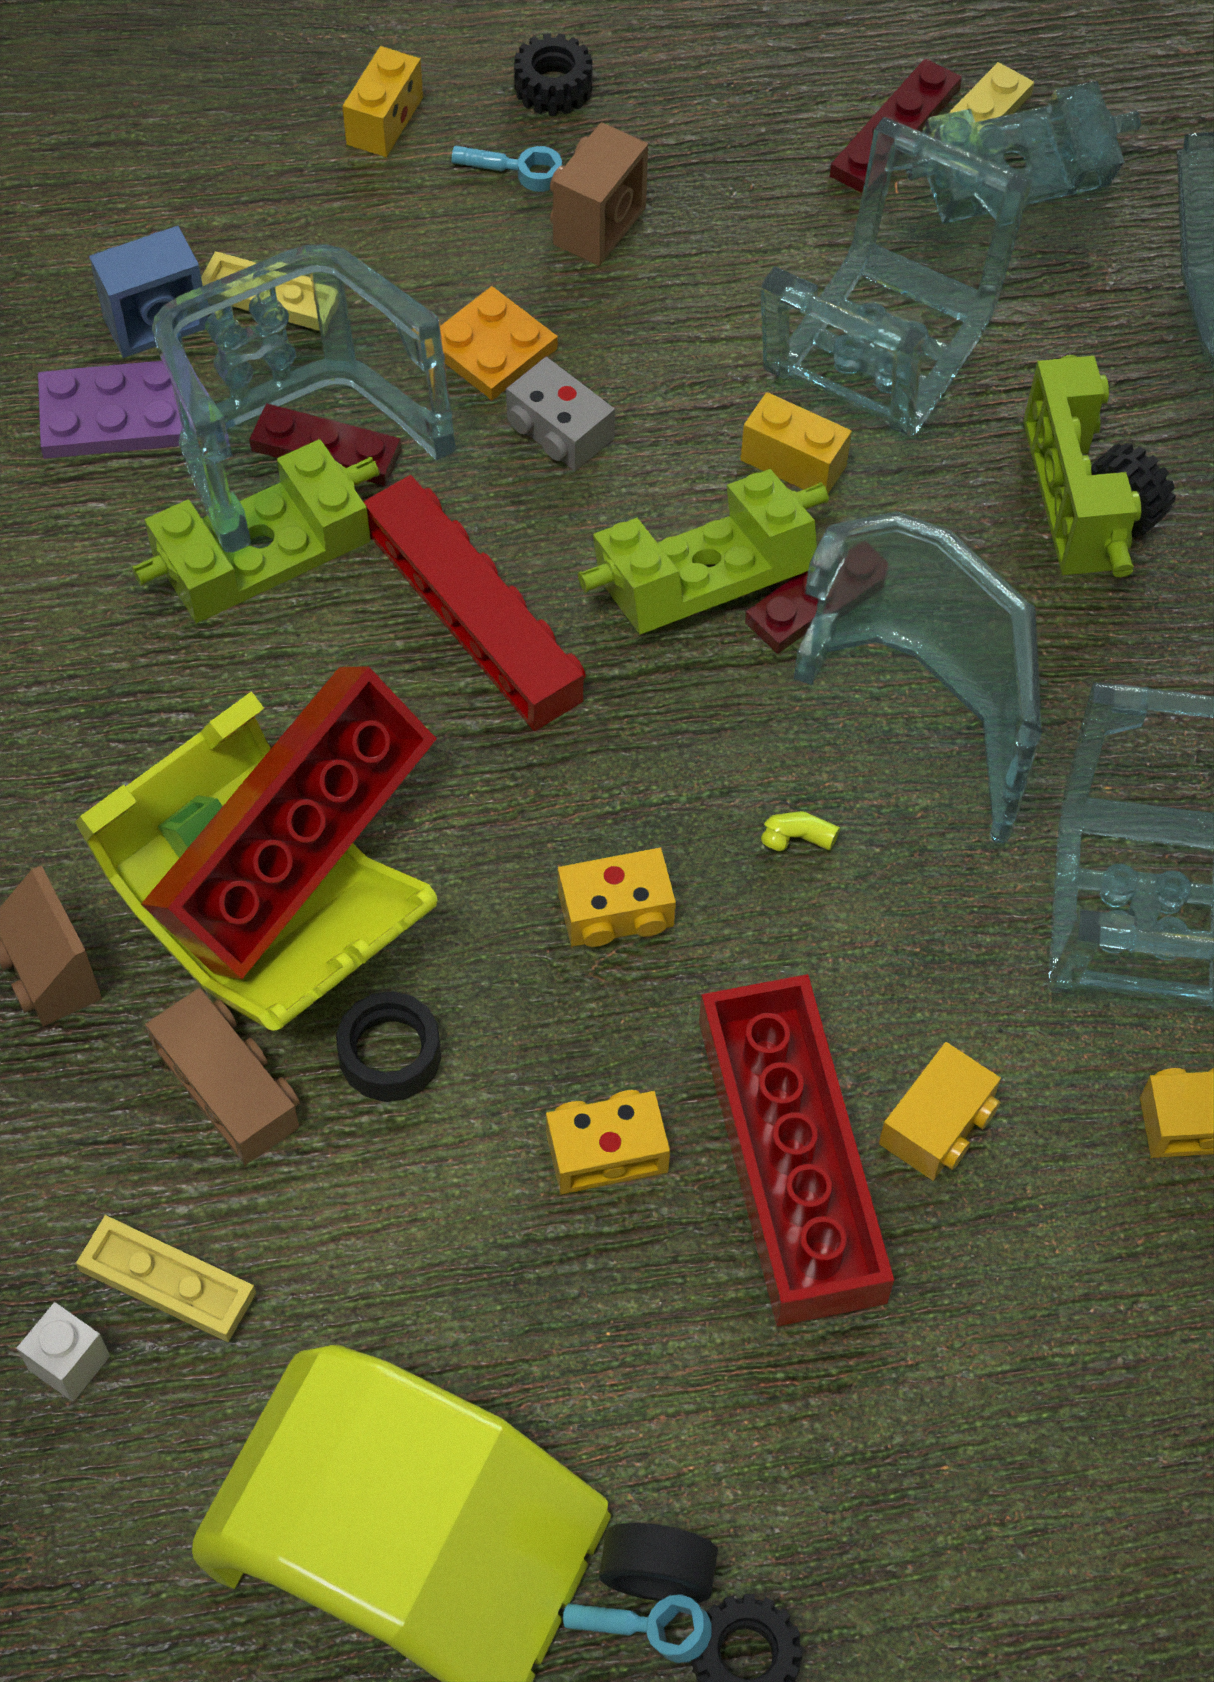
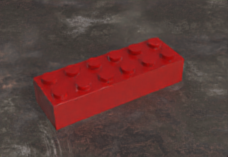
M369 666L339 667L141 905L211 972L216 975L243 979L437 738Z
M805 974L701 994L699 1026L776 1326L887 1304L894 1284V1277L809 975Z

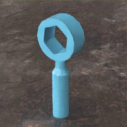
M456 145L452 151V164L500 172L507 169L518 171L520 183L525 188L535 192L550 190L553 174L562 165L559 153L545 146L528 148L521 153L518 159L508 158L504 153ZM533 165H545L551 168L547 173H535L529 170Z
M671 1595L660 1600L651 1610L649 1617L638 1616L631 1610L567 1604L563 1614V1623L565 1628L628 1636L636 1632L646 1633L650 1644L667 1660L676 1663L689 1662L699 1657L707 1648L712 1636V1624L708 1614L692 1598L684 1595ZM679 1612L692 1615L694 1631L680 1645L668 1643L664 1627Z

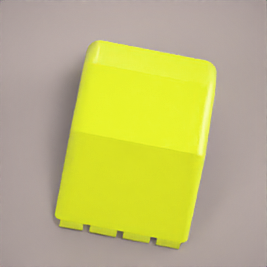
M251 691L211 720L201 732L127 786L122 785L82 814L75 824L107 880L141 923L209 995L220 999L224 1004L273 1031L288 1024L318 998L325 995L360 965L396 939L403 931L410 928L437 906V895L429 884L368 858L352 843L243 979L216 975L211 972L141 905L179 859L157 826L198 795L217 798L223 806L271 749L256 719V716L264 707Z
M329 1345L303 1350L297 1353L290 1361L196 1531L193 1539L192 1553L197 1565L216 1582L235 1589L243 1573L268 1582L385 1642L441 1682H533L536 1675L532 1672L531 1668L534 1663L541 1665L561 1624L562 1618L558 1615L559 1609H565L566 1605L571 1603L588 1567L584 1557L586 1553L594 1554L612 1516L607 1511L608 1501L604 1496L504 1419L388 1361L341 1345Z

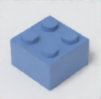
M179 226L156 232L89 256L103 319L123 358L210 328L200 267Z

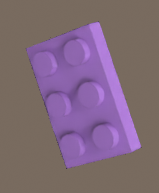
M180 359L38 372L40 447L44 459L187 445L183 371Z

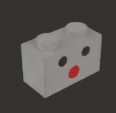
M548 357L543 358L506 388L507 419L511 426L517 432L529 435L542 445L544 451L556 461L561 460L574 471L579 469L614 439L615 408Z

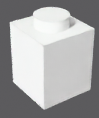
M56 1302L52 1304L16 1348L30 1372L72 1402L76 1400L110 1357L101 1335Z

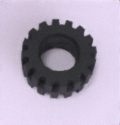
M548 33L543 34V39L541 40L536 36L530 38L529 45L523 43L519 47V53H516L514 58V85L518 100L522 99L523 105L527 109L534 106V112L542 114L545 110L549 111V116H556L557 111H562L566 115L571 113V107L578 110L583 106V100L588 101L590 98L593 80L592 56L588 54V48L584 44L579 46L578 39L572 37L570 40H565V34L559 33L557 38H551V34ZM547 72H560L566 75L560 77H546L541 74Z
M1125 443L1122 446L1120 444L1114 445L1091 465L1092 475L1127 473L1131 491H1137L1141 501V517L1139 521H1134L1131 530L1132 537H1138L1140 534L1144 535L1173 508L1172 504L1175 502L1176 495L1171 492L1175 487L1173 481L1166 479L1169 473L1165 467L1160 468L1157 465L1159 460L1154 455L1148 457L1146 456V449L1139 446L1134 450L1132 444Z
M744 1593L743 1598L735 1599L734 1595L724 1598L723 1603L718 1606L714 1604L706 1612L712 1624V1636L702 1654L691 1660L697 1682H795L802 1660V1646H800V1633L797 1625L793 1627L790 1622L791 1616L784 1608L781 1611L774 1607L775 1601L767 1597L761 1601L755 1599V1594ZM748 1629L756 1631L767 1640L771 1647V1665L764 1674L757 1678L742 1679L736 1677L726 1669L722 1662L721 1645L728 1635L737 1630Z

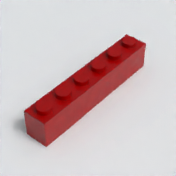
M409 475L363 501L367 507L371 539L534 732L583 702V686L586 675L580 661L572 653L566 655L558 646L549 625L543 619L536 620L527 610L526 602L519 590L513 585L508 587L498 576L497 568L492 559L484 552L479 554L470 544L469 536L462 524L457 520L451 521L445 515L437 496L430 488L423 489L414 477Z

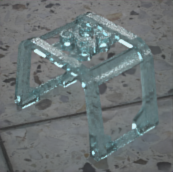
M883 117L873 133L866 179L852 244L844 262L824 291L817 297L818 285L776 266L772 268L762 284L761 315L764 369L783 379L789 376L890 422L891 429L907 437L916 434L978 343L994 313L1002 291L1032 180L997 166L991 161H986L930 137L926 133H921L887 117ZM919 154L977 178L973 195L996 220L978 290L875 244L892 171L914 168L918 162ZM863 276L959 319L964 323L948 345L928 336V329L920 322L904 321L887 313L880 304L870 302L860 305L848 300L847 297L854 289L860 277ZM790 310H799L801 313L806 314V316L789 338ZM829 324L849 334L838 336L825 330V328ZM813 345L832 353L834 367L839 372L853 374L861 371L874 377L875 385L880 391L891 393V408L799 365ZM923 355L937 360L928 376L920 373Z
M314 244L290 249L180 295L165 304L154 317L152 333L155 345L170 376L182 425L179 437L181 455L225 552H235L251 545L244 508L234 492L230 493L223 463L224 459L232 456L227 429L260 415L266 403L281 406L319 388L343 384L356 389L397 422L435 460L448 456L456 450L452 421L453 412L450 406L445 354L443 352L438 316L344 248L328 244ZM310 273L325 359L309 363L291 371L290 365L294 362L296 351L288 341L285 327L289 320V313L277 299L275 287ZM344 283L383 312L395 324L409 358L423 371H426L431 411L426 407H421L363 362L356 360ZM254 296L249 303V312L258 326L243 328L233 315L232 305ZM209 314L211 315L206 321L205 328L210 338L217 345L219 352L214 359V368L229 387L231 398L217 404L214 403L196 376L185 354L180 332L187 324ZM262 357L271 368L273 379L249 389L248 383L253 377V368L247 360H256Z
M1093 682L1061 806L1052 909L1049 988L1051 991L1072 994L1076 988L1197 1003L1210 1005L1211 1010L1214 1011V857L1212 885L1190 882L1184 874L1178 871H1166L1162 874L1134 871L1131 867L1124 864H1114L1109 866L1106 871L1079 868L1081 833L1214 850V813L1088 797L1106 735L1142 727L1148 710L1214 718V696ZM1078 889L1099 891L1101 899L1112 907H1122L1131 899L1128 913L1122 910H1112L1105 913L1080 909L1079 914H1076ZM1185 903L1211 906V931L1189 929L1182 920L1175 917H1164L1157 921L1160 912L1165 914L1178 912ZM1099 947L1108 953L1114 954L1128 950L1129 952L1152 953L1162 960H1173L1176 957L1210 961L1209 986L1096 972L1086 969Z

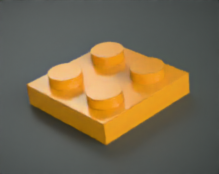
M491 286L426 336V349L493 401L538 362L558 349V336Z

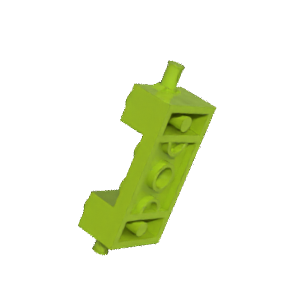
M1066 355L1060 359L1037 361L1023 423L1061 574L1073 575L1112 571L1116 577H1125L1130 575L1134 569L1128 550L1132 545L1131 530L1134 521H1139L1141 517L1139 494L1137 491H1131L1126 472L1092 475L1090 459L1088 455H1082L1089 453L1093 435L1098 434L1100 431L1101 406L1106 404L1109 399L1108 380L1106 375L1099 374L1095 356L1077 357L1075 355Z
M318 439L277 458L280 483L201 518L191 501L187 499L144 519L154 557L138 565H133L132 571L140 586L165 574L197 624L370 542L367 507L355 491L354 486L379 476V470L375 461L369 456L367 459L345 468L334 460L321 439ZM258 536H267L273 539V542L264 548L248 545L253 538Z
M771 469L727 484L730 516L711 521L706 525L685 533L665 538L658 543L638 518L617 523L608 529L593 534L597 566L583 572H578L579 583L585 593L604 586L639 634L757 591L818 567L815 520L806 510L823 503H828L827 489L820 482L798 492L792 491L781 482ZM707 564H714L715 566H713V567H707L706 565H707Z

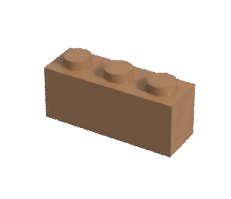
M199 987L145 1023L154 1050L245 1166L299 1129L295 1107L300 1104L297 1095L284 1078L280 1077L274 1081L264 1068L268 1065L265 1055L253 1039L248 1038L244 1042L233 1029L237 1026L233 1015L220 999L212 1003Z

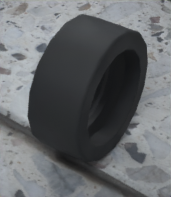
M395 991L373 993L355 1002L342 1016L336 1033L340 1069L349 1085L365 1097L384 1102L404 1100L422 1091L436 1075L441 1060L438 1023L430 1009L411 995ZM396 1021L408 1024L417 1031L421 1038L419 1056L412 1064L398 1071L381 1072L369 1069L361 1062L357 1055L359 1037L366 1029L378 1023Z
M633 1522L616 1524L606 1529L599 1580L614 1590L642 1599L660 1601L671 1595H684L692 1598L696 1603H700L711 1598L718 1547L709 1539L675 1527Z

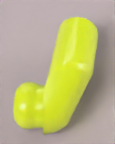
M803 811L771 815L764 823L766 830L761 836V841L769 848L782 851L787 848L790 837H799L831 851L838 838L840 827Z

